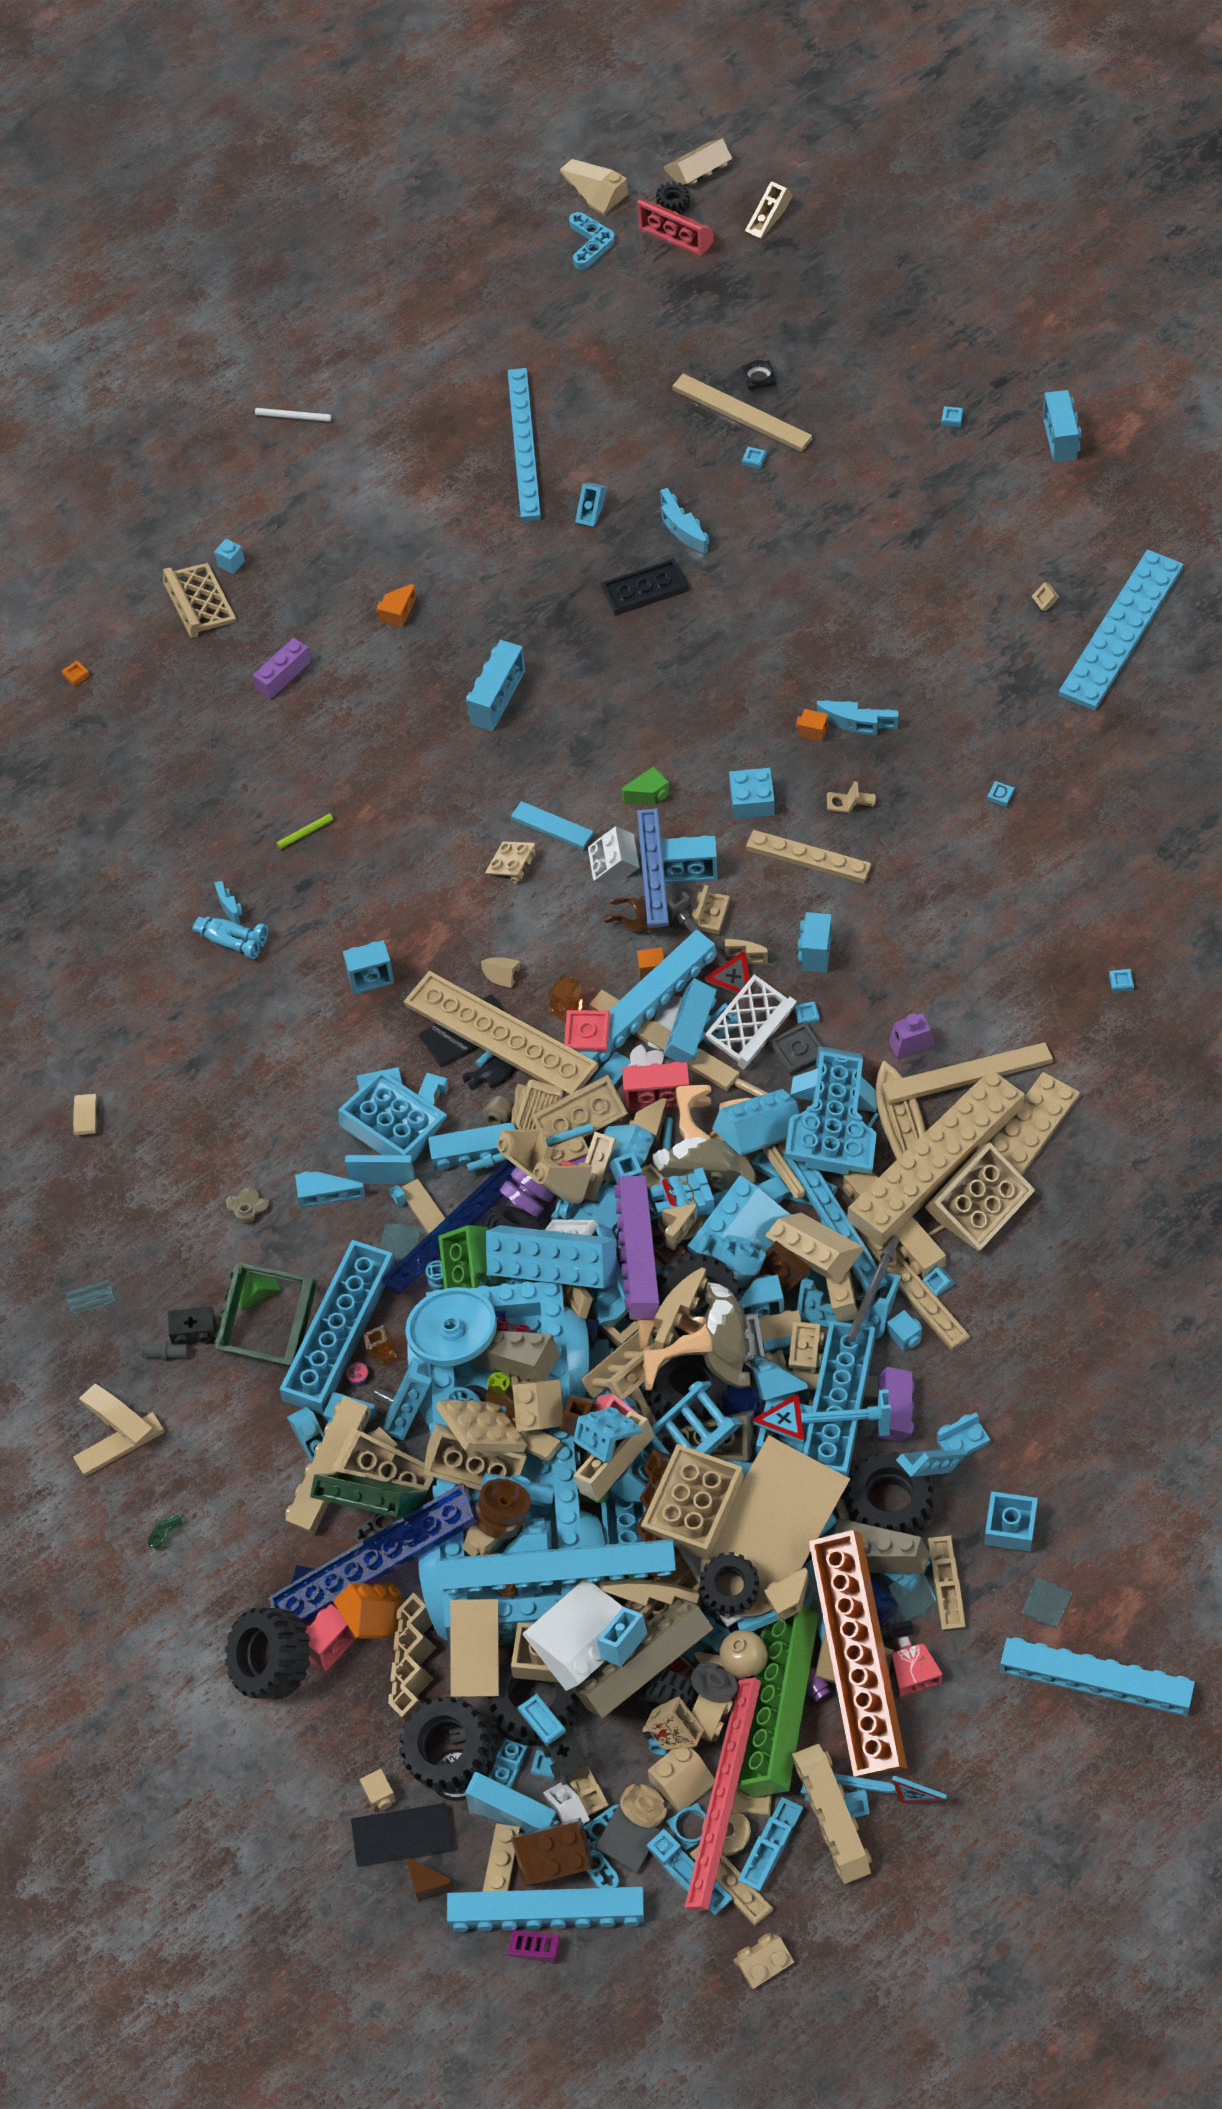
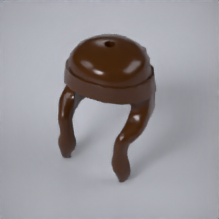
M641 896L639 900L634 897L613 898L609 901L613 905L628 902L634 908L637 919L631 920L623 915H611L604 919L605 923L622 921L633 932H651L657 929V927L648 928L645 896Z

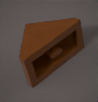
M411 1858L407 1860L417 1901L452 1891L453 1884L450 1878Z

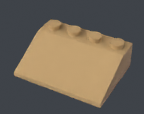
M989 1142L979 1147L924 1207L940 1224L977 1251H980L1035 1189Z
M677 1444L644 1517L641 1528L663 1540L674 1539V1546L687 1553L709 1560L744 1479L743 1468Z

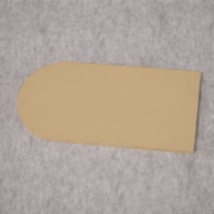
M769 1435L739 1488L709 1560L704 1558L701 1560L700 1573L703 1572L705 1564L710 1563L712 1557L718 1558L721 1553L729 1555V1552H734L735 1556L743 1555L745 1560L749 1559L752 1562V1566L756 1567L757 1575L759 1576L758 1596L756 1602H753L749 1610L746 1609L745 1613L741 1615L739 1613L735 1614L742 1617L759 1616L772 1610L766 1600L764 1590L767 1589L768 1584L770 1585L775 1581L780 1582L787 1578L792 1571L802 1569L811 1552L809 1541L819 1538L850 1481V1478L833 1470L831 1467L825 1466ZM724 1573L717 1578L715 1587L722 1595L735 1596L742 1591L744 1583L737 1574Z

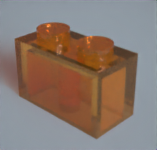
M562 974L548 993L551 1015L566 1023L567 1010H580L583 1007L579 981L574 977Z

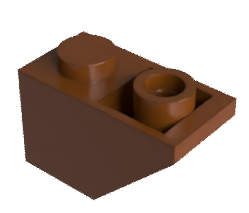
M572 1394L563 1414L560 1431L574 1435L578 1417L592 1412L595 1400Z

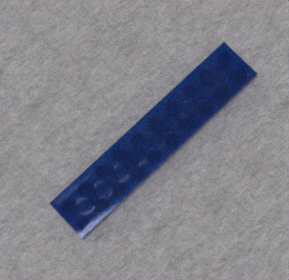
M462 1482L270 1595L268 1599L271 1608L290 1610L301 1619L300 1622L305 1624L315 1618L322 1609H326L330 1604L335 1606L333 1600L350 1583L371 1585L478 1522L468 1487Z

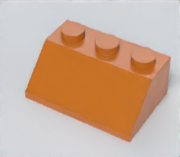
M350 1583L333 1600L355 1638H395L399 1622L396 1619L397 1609L405 1601L401 1596L399 1588L394 1584Z

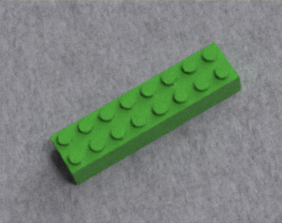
M803 1604L801 1611L781 1622L778 1620L762 1627L761 1639L767 1648L768 1660L765 1668L758 1675L754 1676V1678L761 1681L737 1786L738 1789L750 1796L759 1797L786 1792L790 1789L794 1765L792 1754L796 1753L819 1617L817 1613Z

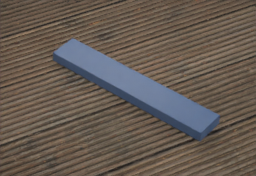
M658 808L637 810L648 928L669 926Z

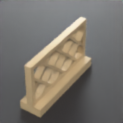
M208 563L177 571H172L171 567L163 569V584L190 638L198 637L200 631L236 622V617ZM206 571L207 575L204 578L196 575L197 572ZM185 576L189 579L187 582L179 580L178 577ZM192 580L202 582L200 587H197L190 583L192 582ZM205 584L213 586V591L203 589ZM187 589H190L196 593L194 596H191L185 592ZM200 593L209 596L207 601L197 597ZM212 598L220 600V605L210 603ZM197 603L203 607L201 610L193 608L192 605ZM207 607L216 610L214 615L204 611ZM220 612L227 614L229 617L220 618L217 616ZM201 617H204L209 619L210 621L208 623L201 624L199 620Z

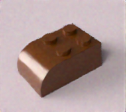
M581 1817L511 1836L524 1885H532L589 1870L594 1866Z

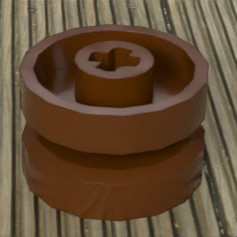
M509 1479L490 1480L481 1489L473 1514L474 1523L487 1536L496 1539L513 1538L522 1531L531 1504L530 1495L517 1482Z

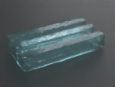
M109 1280L66 1292L72 1315L115 1302ZM108 1294V1296H105V1297H102V1298H99V1299H95L96 1297H100V1296H103V1295ZM84 1301H89V1302H86V1303H83V1304H79V1305L74 1306V1304H77V1303H80V1302H84Z

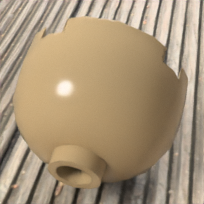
M748 1630L732 1632L722 1641L719 1649L720 1661L724 1669L738 1679H746V1677L758 1675L765 1668L768 1660L767 1648L763 1640L754 1632Z

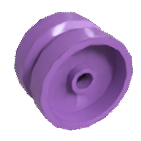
M516 1166L511 1176L520 1185L518 1186L511 1181H506L499 1191L516 1206L539 1218L545 1208L536 1197L545 1202H550L555 1194L538 1184Z

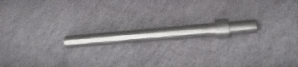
M891 1236L887 1247L883 1249L880 1255L881 1261L846 1337L849 1342H855L886 1269L896 1255L895 1249L900 1240L897 1236Z

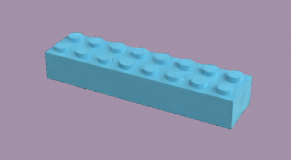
M351 1241L279 1389L283 1402L300 1408L308 1407L312 1412L324 1414L332 1393L336 1391L395 1268L393 1253L361 1242Z
M830 1321L812 1412L862 1409L874 1347L875 1327L862 1325L855 1342H849L846 1337L852 1324ZM859 1420L809 1423L803 1454L848 1477Z

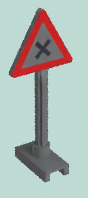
M685 891L681 893V900L677 904H674L672 900L668 902L667 911L670 927L680 922L687 927L691 934L697 929L704 935L688 913L690 897ZM716 949L717 955L714 961L719 968L705 976L704 981L738 995L750 980L746 953L741 952L731 960L726 961Z

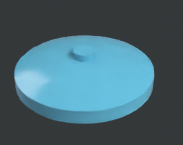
M446 1288L428 1295L413 1308L406 1322V1337L412 1352L422 1361L436 1366L459 1365L479 1356L490 1345L496 1333L497 1318L492 1304L483 1294L469 1288Z

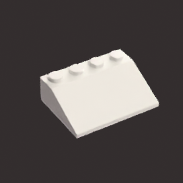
M584 1578L524 1631L522 1635L567 1691L583 1682L605 1661L601 1659L597 1639L623 1606L594 1583L587 1582L586 1578Z

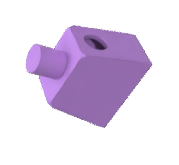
M909 1014L906 1019L894 1023L889 1043L897 1059L935 1047L932 1032L923 1014Z

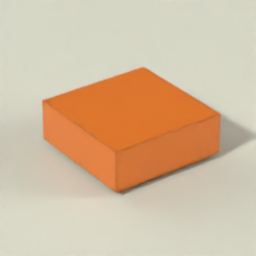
M78 660L61 671L62 675L74 687L90 676L89 671Z

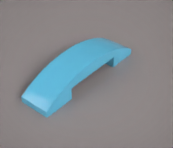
M663 1829L646 1847L665 1870L688 1892L695 1863L681 1849V1845ZM716 1881L714 1882L711 1901L708 1907V1911L714 1916L732 1900V1897Z

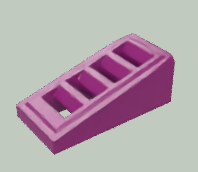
M512 1930L507 1955L556 1964L561 1941L560 1935ZM518 1938L522 1939L520 1950H516ZM527 1940L532 1941L530 1951L525 1950ZM537 1942H541L539 1952L535 1951ZM546 1943L550 1944L549 1952H544Z

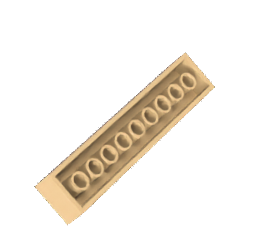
M990 1069L848 1207L847 1221L882 1247L891 1236L949 1181L979 1147L985 1145L1022 1109L1025 1094Z

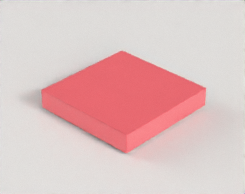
M567 1010L564 1045L577 1052H607L610 1011Z

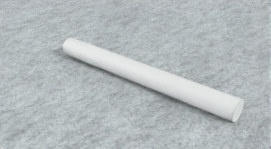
M264 408L255 409L256 416L331 422L332 419L331 414Z

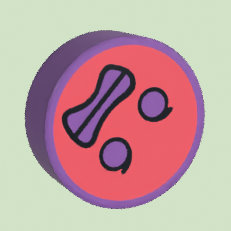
M360 1362L349 1365L346 1370L348 1382L354 1386L365 1384L369 1379L366 1365Z

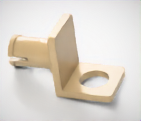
M854 781L848 794L827 793V809L829 811L850 814L856 804L873 807L876 796L875 794L858 792V782ZM832 799H840L843 805L840 807L835 806L832 803Z

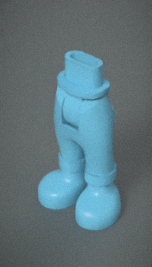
M209 916L206 918L198 917L193 925V931L200 933L201 937L237 952H244V955L249 959L258 957L260 947L264 946L268 934L267 925L262 923L258 924L254 931H252V929L245 928L233 921L211 918Z

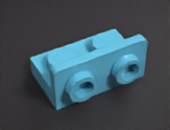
M977 1413L964 1415L958 1422L952 1425H944L937 1432V1444L942 1451L964 1449L968 1453L967 1455L990 1444V1438L979 1423V1415Z

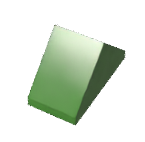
M247 1273L239 1301L241 1311L281 1293L282 1291L276 1279Z

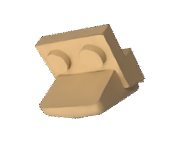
M529 1080L526 1086L518 1084L515 1089V1104L512 1108L511 1123L515 1124L519 1130H538L530 1115L562 1099L563 1089L536 1080Z

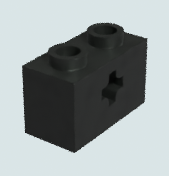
M213 1307L168 1311V1330L171 1343L184 1345L193 1342L208 1343L216 1340V1319Z
M570 1724L563 1726L566 1732L548 1746L545 1744L541 1745L545 1758L550 1757L553 1763L550 1765L554 1778H559L562 1785L589 1775L588 1764Z

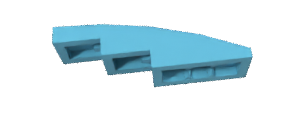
M781 1797L773 1816H770L761 1837H758L738 1878L739 1882L757 1891H761L804 1811V1807Z

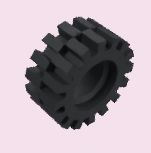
M672 181V184L667 182L666 186L662 184L661 188H658L656 192V204L682 215V211L686 212L690 206L689 190L685 185L682 186L680 182L678 185L674 181ZM673 197L678 198L677 200H667Z

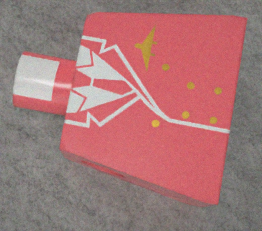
M902 1637L896 1641L899 1651L892 1654V1666L899 1698L942 1684V1673L924 1644L912 1646L909 1637Z

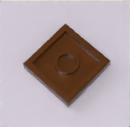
M775 1241L765 1251L766 1257L759 1272L763 1275H778L781 1290L788 1293L808 1274L811 1268L782 1244Z

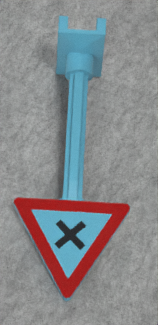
M879 1390L878 1406L867 1407V1409L801 1413L799 1396L794 1395L755 1417L753 1424L802 1443L804 1442L803 1423L868 1419V1421L877 1420L880 1436H886L890 1433L891 1404L888 1405L889 1390Z

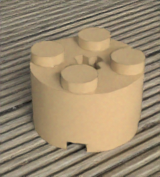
M699 1694L691 1713L704 1728L700 1738L708 1742L713 1741L717 1743L724 1725L721 1721H727L733 1701L725 1703L712 1702Z

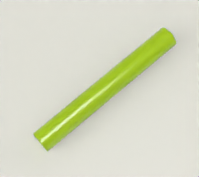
M329 813L276 842L278 848L281 850L334 821L332 815Z

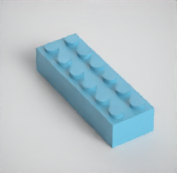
M502 1225L486 1231L487 1275L602 1289L617 1283L616 1238Z

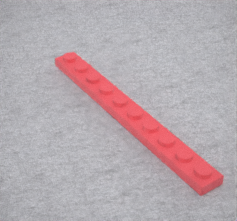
M756 1678L738 1680L737 1683L738 1689L733 1700L684 1907L690 1911L708 1910L722 1847L754 1717V1710L759 1696L761 1681Z

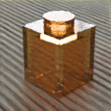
M384 1325L363 1334L366 1349L377 1365L398 1357L395 1341Z

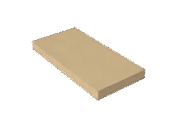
M606 1075L530 1116L538 1130L544 1129L550 1136L589 1123L592 1124L594 1131L628 1113L609 1076ZM593 1132L582 1135V1137H585Z
M498 1599L450 1600L451 1697L499 1696Z

